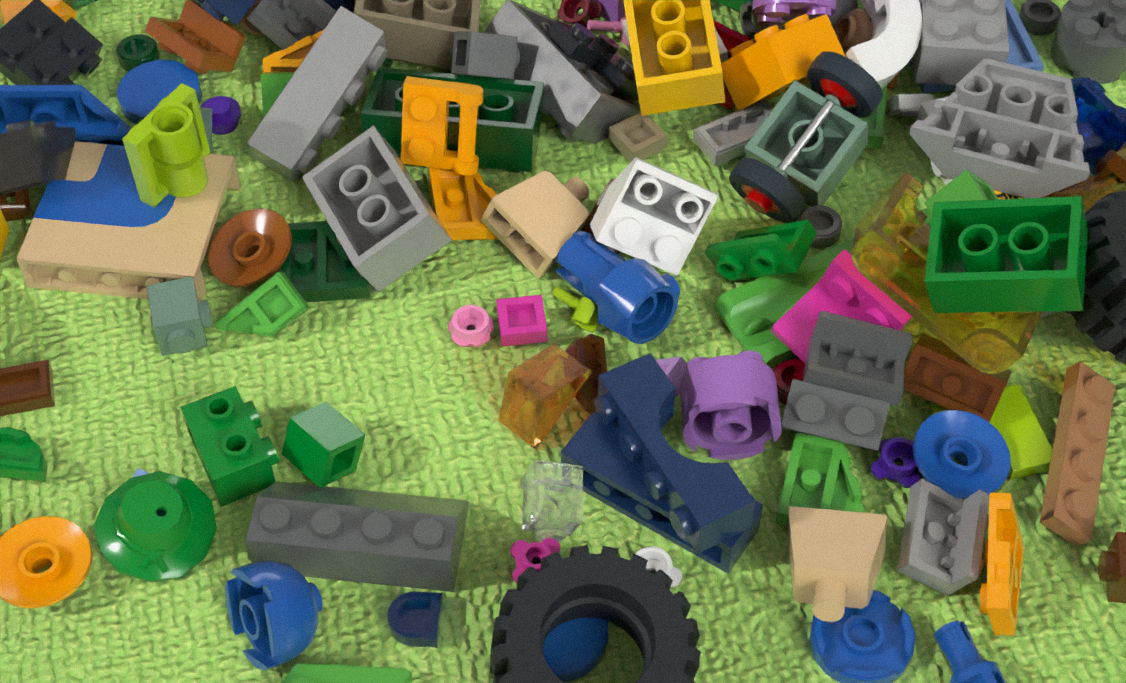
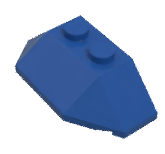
M0 85V164H56L65 140L124 146L122 138L128 134L131 127L82 85Z

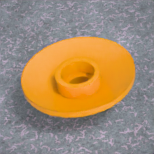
M55 516L31 518L6 531L0 537V598L16 607L41 608L58 603L70 596L83 583L91 567L92 549L84 531L75 523ZM50 566L48 570L37 573L41 568Z

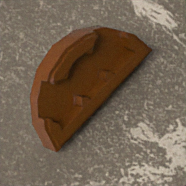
M589 334L572 342L564 351L563 376L574 397L590 415L593 411L597 413L594 399L598 397L599 375L607 372L604 338Z

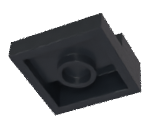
M33 0L0 29V72L15 85H75L73 81L78 76L83 74L85 77H88L102 61L99 53L103 44L72 17L65 22L41 0Z

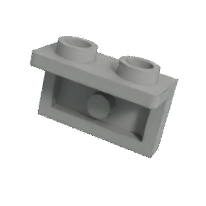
M924 479L913 484L910 488L897 571L946 596L976 581L984 565L982 549L984 534L989 525V515L987 514L989 494L978 490L963 500L951 496L940 487Z

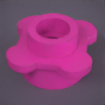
M545 538L542 542L527 543L524 540H518L513 543L510 548V554L516 561V568L512 572L514 582L517 584L518 576L528 567H534L539 572L541 563L533 564L532 560L539 559L542 561V558L554 552L560 553V544L553 538Z

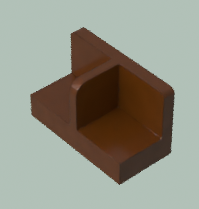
M923 334L915 344L904 370L903 389L947 409L970 412L990 422L1012 371L932 336Z

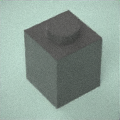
M455 31L451 73L514 79V72L520 60V52L517 47L518 37L472 31Z

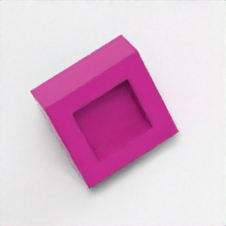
M542 295L496 299L502 347L548 342Z

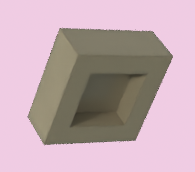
M641 112L609 127V140L630 163L635 157L644 160L667 148L668 136L648 115L641 116Z

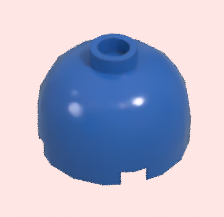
M267 560L233 569L230 573L235 575L236 578L226 581V606L235 636L245 632L254 647L253 649L242 650L247 659L257 669L266 671L299 656L313 641L319 622L318 612L322 610V598L316 585L312 582L308 583L305 576L286 563Z

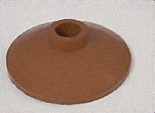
M252 209L234 216L218 230L210 244L208 264L211 272L221 283L231 287H248L266 280L281 267L289 254L292 234L288 223L280 214L269 209Z

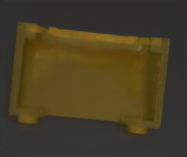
M905 172L863 214L856 225L851 256L853 264L863 276L973 368L988 374L1001 373L1023 357L1042 312L934 313L924 282L929 243L916 233L927 218V215L921 210L918 212L916 206L917 198L924 186Z

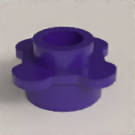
M901 437L882 440L879 445V459L873 462L871 466L872 474L877 479L883 480L888 478L891 481L899 482L905 488H911L913 484L919 481L918 467L913 455V442ZM894 462H900L903 465L899 466L896 465Z

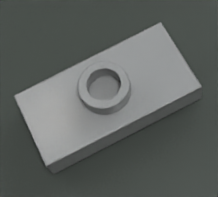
M766 100L695 128L693 140L712 164L717 166L745 154V146L773 108Z

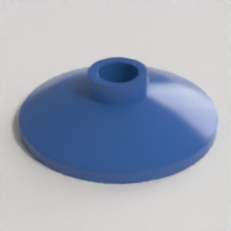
M960 410L938 412L921 424L914 437L913 455L921 474L928 482L940 487L955 498L967 499L978 490H982L990 495V493H994L1002 486L1009 474L1011 458L1003 436L992 424L973 413ZM951 458L959 460L962 465L955 463Z

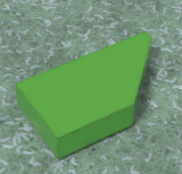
M278 272L217 320L214 325L219 330L276 336L308 311L310 307L283 272Z

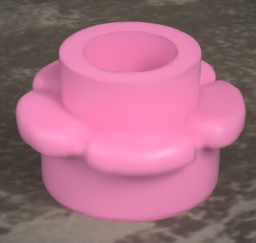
M465 305L454 312L449 322L448 330L452 333L451 338L457 345L462 347H479L489 341L490 333L494 330V324L482 307Z

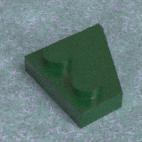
M326 221L288 223L292 234V244L286 260L281 265V272L287 276L306 303L370 298L369 281L360 276L342 245L337 243L336 235Z

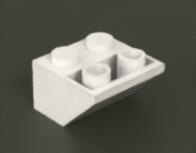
M635 157L609 185L590 226L596 241L632 257L644 259L649 264L678 276L719 195Z

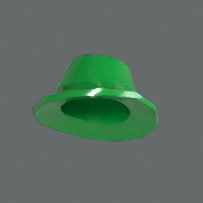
M162 471L129 478L105 498L94 523L100 554L120 574L150 583L185 576L206 558L217 529L212 500L192 480ZM158 510H163L166 515L160 517L157 515L156 512Z

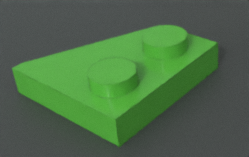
M796 432L775 523L788 526L789 506L865 513L861 503L862 491L857 478L850 471L851 460L844 443Z

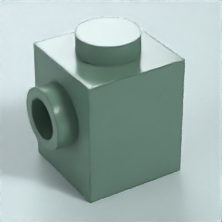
M193 276L147 285L152 324L161 355L186 353L194 349L208 347L205 328L213 327L208 300L199 301Z

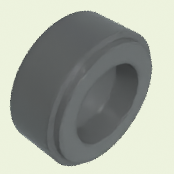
M1027 0L1022 4L1019 13L1026 31L1034 35L1053 33L1057 29L1061 16L1060 8L1050 0Z
M814 205L805 208L799 214L798 221L809 220L817 231L810 247L827 248L838 241L842 228V219L834 209L823 205Z

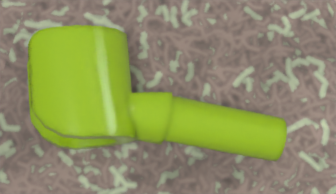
M560 286L555 287L553 295L575 310L571 322L585 331L594 333L599 325L598 308L595 307L594 303L586 297L576 298Z

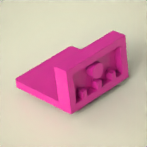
M844 249L832 260L821 280L773 325L771 332L805 363L807 344L821 311L900 331L905 328L915 315V312Z

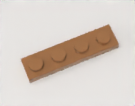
M1081 361L1066 370L1040 517L1041 524L1076 547L1092 541L1116 386Z

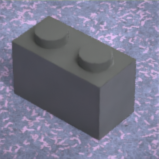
M793 379L781 425L782 429L826 438L877 452L890 402Z

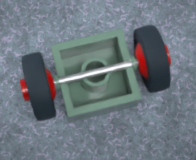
M824 51L820 53L807 71L809 82L819 94L794 80L745 146L746 158L738 162L729 176L732 187L751 208L783 223H791L795 220L805 203L809 206L824 205L868 144V123L860 118L870 116L883 98V91L880 85L864 68L851 59L835 52Z

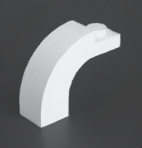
M861 0L873 23L872 39L851 47L845 56L864 68L878 82L881 89L910 61L918 47L922 32V13L919 0Z

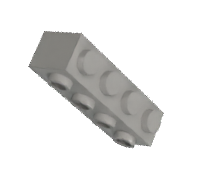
M340 6L247 142L251 157L294 183L301 173L306 174L311 171L319 156L317 149L325 138L330 140L336 134L342 122L340 115L347 104L353 106L358 101L365 88L363 81L370 70L376 72L383 64L388 52L385 49L384 31Z

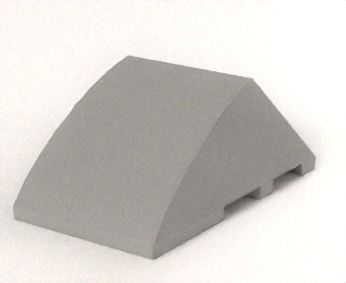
M984 58L956 84L955 91L945 101L939 100L933 106L932 113L923 121L917 120L910 127L909 134L945 178L952 180L968 169L988 182L995 191L1022 198H1041L1085 181L1089 178L1090 174L1088 162H1084L1082 152L1084 140L1083 136L1079 135L1077 128L1078 111L1070 78Z

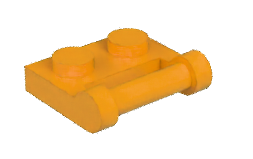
M407 76L403 83L401 161L403 164L448 169L460 175L476 174L479 166V157L475 155L478 106L483 103V88L473 84ZM449 101L457 102L460 105L458 151L447 150Z

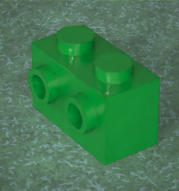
M236 386L180 407L189 436L221 507L262 491L275 482L272 466L278 464L279 459L269 436L260 438L256 429L262 427L256 407L252 400L243 402Z

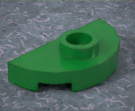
M10 427L0 428V477L46 482L48 465L40 446L31 439L27 432Z

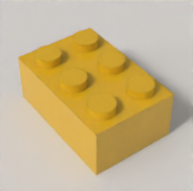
M623 0L641 116L725 102L723 72L710 1Z

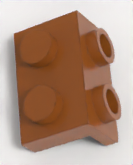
M187 0L185 2L179 20L150 17L145 29L146 33L159 41V48L168 53L179 55L186 60L184 63L186 67L202 74H207L209 70L232 72L245 40L244 33L223 19L221 22L218 21L195 0Z

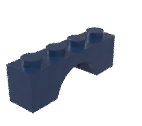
M649 353L599 375L598 397L594 399L595 408L602 422L605 425L612 424L618 433L619 443L626 458L630 462L636 460L644 472V481L652 497L656 500L661 498L670 511V521L678 536L682 539L688 538L696 552L700 553L750 529L755 500L728 462L703 463L691 460L679 454L667 443L661 431L673 417L675 387L652 354Z

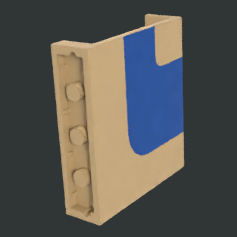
M65 140L16 258L27 287L149 300L147 285L193 276L199 301L204 300L206 287L201 272V265L226 189L239 190L241 186L234 156L208 154L204 158L208 184L202 192L187 198L168 194L155 207H152L140 201L124 146Z

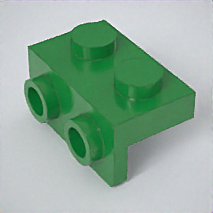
M809 220L742 230L737 232L732 241L709 244L705 254L727 282L794 273L798 271L801 263L806 258L817 231Z

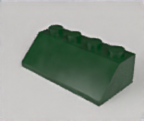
M383 67L377 70L361 112L362 133L374 125L396 151L400 159L403 83L406 77L409 76L473 84L482 87L483 103L478 106L475 155L479 157L478 167L503 169L508 172L533 171L539 142L544 82ZM449 101L447 150L458 151L460 105L454 101Z

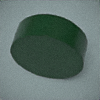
M136 34L128 36L118 44L116 49L120 66L128 72L143 63L160 59L156 41L147 35Z

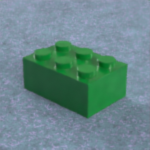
M1082 196L933 202L924 282L934 313L1083 311L1088 229Z

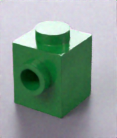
M328 402L321 403L308 410L299 411L290 417L286 428L287 432L282 455L319 488L356 471L366 434Z

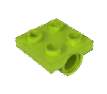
M181 83L122 138L140 201L152 207H155L168 194L180 198L195 196L202 192L208 184L204 158L210 153V148L196 90Z

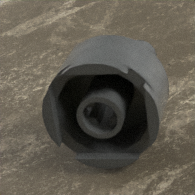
M1068 0L1062 9L1051 46V56L1054 63L1061 70L1063 65L1074 72L1072 77L1082 82L1105 84L1118 80L1120 74L1126 71V0Z

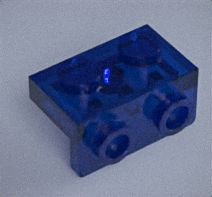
M1086 77L1071 79L1078 111L1077 128L1079 135H1082L1084 140L1082 149L1084 162H1088L1092 175H1099L1095 171L1099 161L1110 150L1113 149L1117 152L1126 143V109L1115 105L1105 95L1104 87L1097 81Z

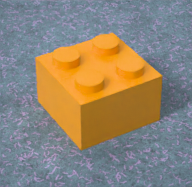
M808 14L801 15L785 23V30L779 29L778 25L771 26L754 35L756 43L753 40H749L730 50L732 57L721 63L723 79L737 111L785 93L794 80L802 85L809 82L807 71L820 53L830 51L845 56L827 14L811 20Z

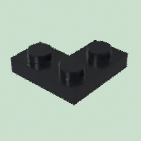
M558 20L554 22L547 34L569 58L594 67L616 92L639 100L633 62L625 57H621L617 53L620 47L615 41L603 33H600L598 37L594 36L591 31L579 23L570 26Z

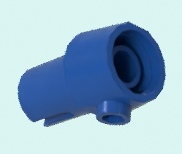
M577 231L573 233V236L561 247L556 257V262L563 267L556 269V273L598 307V323L636 344L652 341L662 334L671 323L677 310L678 297L680 295L679 285L672 275L668 273L660 275L644 259L633 258L625 260L607 245L596 241L595 236L588 232Z

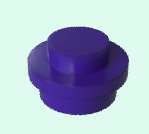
M216 96L208 99L200 106L212 108L213 134H228L238 126L241 118V109L239 103L233 98Z

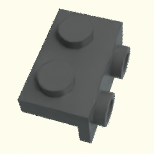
M261 0L247 20L284 50L294 45L295 42L324 30L337 11L323 0Z
M821 311L807 344L803 382L890 402L889 405L897 407L903 395L905 360L913 343V335L908 332Z

